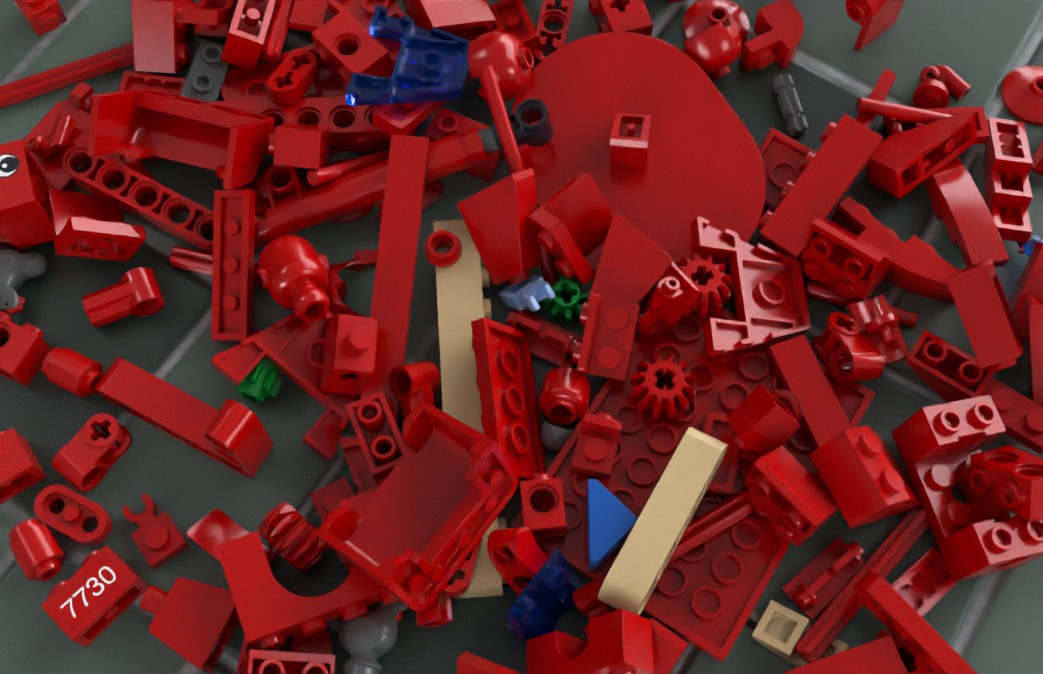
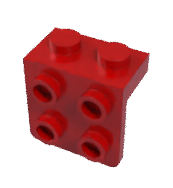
M581 172L528 216L538 232L536 237L539 242L555 258L553 263L557 270L566 279L572 276L584 285L595 276V273L584 256L607 237L614 214L592 176L586 172Z

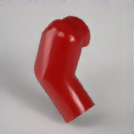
M944 65L926 66L922 69L919 76L921 84L931 79L941 81L945 84L947 90L958 100L963 99L972 89L956 72Z

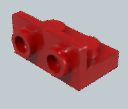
M592 293L590 303L584 302L581 310L580 325H585L583 340H576L573 350L572 362L578 364L577 371L586 375L623 382L627 381L641 309L640 304L602 298L600 294Z

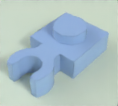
M530 274V278L518 284L507 286L498 293L505 306L519 311L526 309L537 311L540 309L539 301L545 298L553 299L555 294L548 282L544 281L541 276Z

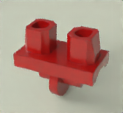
M884 294L864 302H854L847 305L846 311L849 317L858 323L861 331L873 346L880 351L883 357V366L906 360L910 352L898 327L900 320L896 313L891 312Z

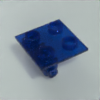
M559 549L553 552L503 615L508 621L505 629L518 639L520 637L526 646L527 640L553 631L554 625L563 613L575 605L572 600L573 592L583 587Z

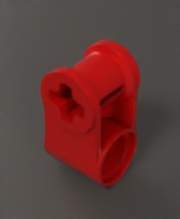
M840 312L831 313L827 318V327L822 335L815 337L811 343L814 353L822 359L837 381L860 382L876 380L880 377L884 364L880 351L873 346L853 318Z
M100 413L94 415L56 453L52 461V467L78 490L84 493L88 492L103 480L111 467L128 451L132 441L131 433L109 414ZM99 426L102 429L98 431L95 429V427ZM110 432L111 435L107 439H104L105 436ZM118 441L120 445L116 446L114 443Z

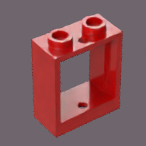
M990 258L952 272L945 279L980 369L991 366L993 371H997L1017 364L1016 359L1022 356L1025 343L992 259Z

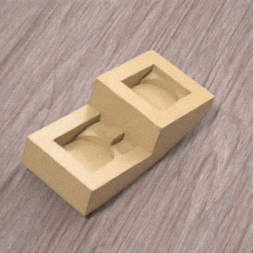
M771 600L756 626L752 638L796 667L808 664L807 661L799 657L795 651V645L811 627L809 619ZM835 639L818 660L848 650V644Z

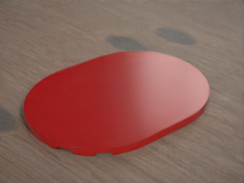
M608 32L572 41L551 53L535 67L527 88L516 97L511 114L515 113L516 108L521 102L527 99H539L547 106L553 125V136L545 145L533 147L524 144L518 147L525 170L532 168L534 171L538 207L543 205L579 173L586 172L594 179L613 214H620L675 259L676 265L682 256L690 260L691 256L695 254L693 252L690 223L696 216L710 220L709 226L722 232L727 228L738 233L739 239L749 244L761 219L765 204L766 175L763 160L756 142L746 126L707 74L687 54L677 47L651 36L629 32ZM615 113L651 115L647 169L610 166V136ZM606 238L584 256L595 274ZM698 254L702 260H706L710 256ZM712 256L713 264L725 263V268L730 265L728 258Z

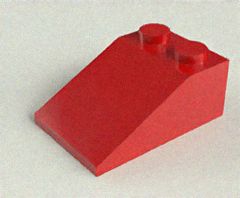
M868 425L844 430L809 454L850 529L921 506L918 496L885 440Z

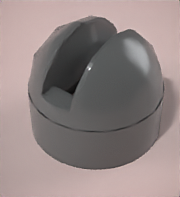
M545 419L540 431L541 442L550 451H560L574 429Z

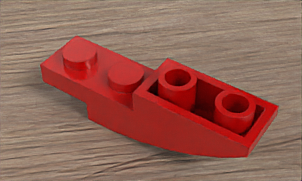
M847 196L838 204L831 219L833 223L893 257L884 280L919 296L955 304L945 278L952 272L960 270L959 268L950 265L937 254L932 245L923 242L915 234L904 243L899 239L894 230L881 224L870 214L864 205L855 202L851 197Z
M925 329L905 360V363L947 403L990 394L1005 426L1006 432L1004 433L1041 454L1043 452V406L993 378L992 376L995 371L988 366L980 369L976 358Z
M383 390L345 405L377 487L381 485L407 452Z

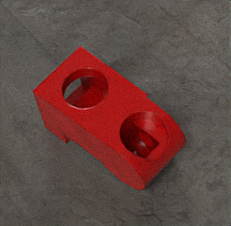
M528 527L493 530L487 541L489 559L519 596L551 593L559 556L552 549L542 550L536 544L534 535ZM528 578L534 580L535 583H527Z

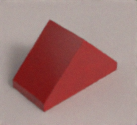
M615 113L610 136L611 167L647 169L651 115Z

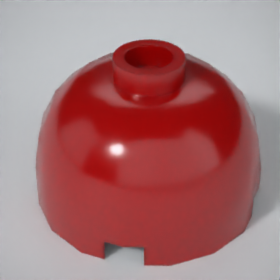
M733 16L725 19L727 27L724 28L721 22L683 41L685 48L681 51L693 59L707 76H711L713 81L731 72L729 65L739 57L742 50V37Z
M492 31L476 36L477 40L471 41L468 48V63L472 79L479 77L482 85L478 69L492 65L503 101L507 102L517 97L527 88L531 78L532 68L534 67V57L531 50L525 47L519 38L509 32ZM484 88L477 89L480 96L488 103Z

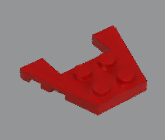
M696 216L690 223L693 252L729 259L737 321L709 318L703 324L706 355L709 357L797 337L808 332L811 329L800 262L760 243L756 246L748 244L739 239L738 233L727 228L722 232L709 226L710 220Z
M329 310L322 319L316 322L303 321L293 313L266 330L241 341L240 344L227 351H222L213 357L210 364L236 386L242 382L263 357L267 358L326 409L303 436L301 441L326 462H329L334 457L339 439L349 419L345 405L354 402L356 396L320 391L327 319L334 316ZM345 373L342 376L352 378L353 373Z

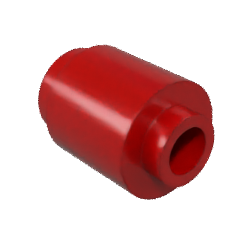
M54 348L43 361L42 373L47 376L49 382L81 398H85L90 394L96 393L94 387L103 376V367L100 363L70 348Z
M34 518L19 523L9 532L8 537L11 540L9 548L28 580L44 582L54 578L61 572V566L65 563L66 556L48 525L41 524L39 519Z

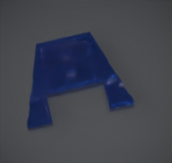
M376 6L370 22V35L377 38L402 41V45L391 78L353 72L345 94L346 105L361 106L461 100L469 71L468 48L471 41L435 27L428 31L415 26V19L403 15L400 20L390 16L389 9Z

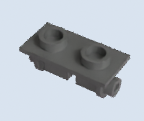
M201 39L181 96L207 102L218 100L230 63L220 60L224 45Z

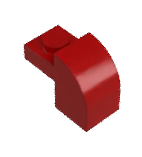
M779 0L758 10L753 29L757 37L744 42L739 60V65L745 73L756 68H765L774 60L783 70L794 60L804 32V21L791 0Z

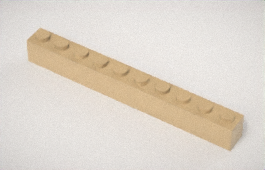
M464 219L433 221L434 232L439 230L450 231L459 238L462 244L461 257L455 264L449 267L435 266L443 412L484 434V428L481 424L480 393L476 384L477 368L475 353L471 344L473 337L471 321L483 317L492 320L491 299H483L482 287H490L489 273L485 265H481L480 254ZM442 247L437 250V253L443 254L449 252L450 250L446 247ZM497 516L486 530L471 586L465 593L454 596V599L503 595L502 583H507V581L500 575L489 559L487 541L493 530L507 529L506 518H498ZM471 555L467 556L466 559L470 560ZM459 567L451 577L452 585H454L456 579L463 580L465 577L460 574Z

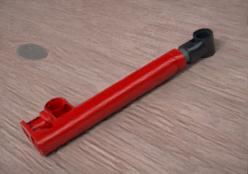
M527 99L518 105L515 113L508 115L518 147L524 144L539 147L551 140L554 133L547 106L541 100ZM494 121L489 122V128L478 131L477 126H473L463 130V133L459 134L457 132L431 142L426 183L469 168L471 164L475 163L477 165L489 160L487 153L498 149L500 153H503L504 151ZM388 159L310 189L307 188L294 167L272 164L266 170L265 175L257 179L256 183L240 188L256 191L254 249L268 244L281 236L292 235L384 200Z

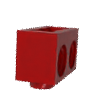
M1010 445L971 454L970 493L1029 521L1042 518L1043 459Z

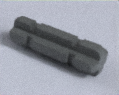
M788 73L779 74L774 77L772 85L775 94L779 96L777 100L783 119L788 123L786 125L788 134L793 138L803 136L807 133L809 126L806 117L801 115L804 111L797 90L792 88L795 86L793 78Z

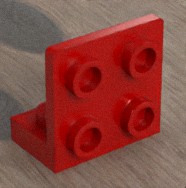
M49 189L46 194L57 255L129 262L146 239L144 226L125 223L122 209L93 194Z

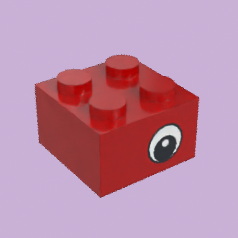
M21 139L0 145V236L3 239L8 238L17 250L54 240L46 197L50 189L49 181Z

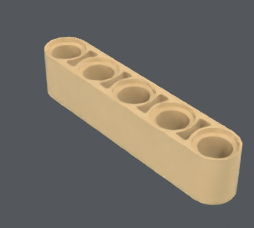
M689 427L604 579L598 593V600L617 610L624 609L640 616L724 458L728 444L693 427Z

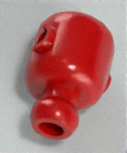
M284 235L268 243L260 253L258 269L256 270L257 275H260L262 278L263 289H268L276 303L282 308L294 311L295 315L301 320L316 322L322 319L328 313L330 306L329 297L325 293L329 281L328 274L330 273L329 263L325 254H318L310 242L296 235Z

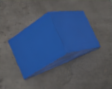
M588 479L586 490L588 571H597L626 541L638 518L597 479Z

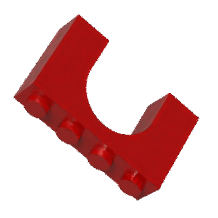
M377 488L339 501V507L348 506L359 512ZM258 531L216 545L250 649L253 650L258 648L260 650H274L286 643L285 638L301 632L302 636L313 635L324 630L327 627L326 622L342 616L344 620H351L365 614L368 611L367 606L383 601L384 605H389L399 601L354 565L347 579L330 593L317 597H303L293 594L284 589L274 578Z

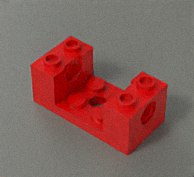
M990 394L923 407L891 432L921 506L928 514L926 518L954 583L1020 567L1043 556V517L1031 521L1019 515L1011 518L1008 510L970 493L971 454L981 452L980 449L1006 432ZM953 487L963 492L966 504L955 499L952 492Z

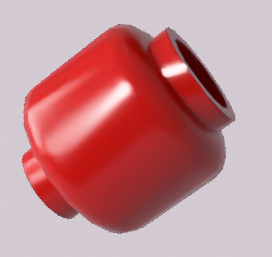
M571 367L552 369L545 375L538 399L539 409L553 423L567 425L578 422L589 408L592 392L590 380L584 373Z

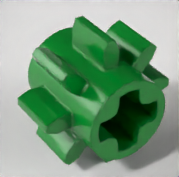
M561 276L560 282L556 283L555 286L549 284L555 297L553 299H542V308L551 309V322L558 319L565 321L566 325L570 326L571 320L576 316L580 318L583 303L588 301L589 293H580L581 282L576 281L574 283Z
M262 358L238 385L235 391L236 394L256 404H262L265 398L268 400L271 397L276 398L283 383L282 380L276 378L279 369L270 361Z

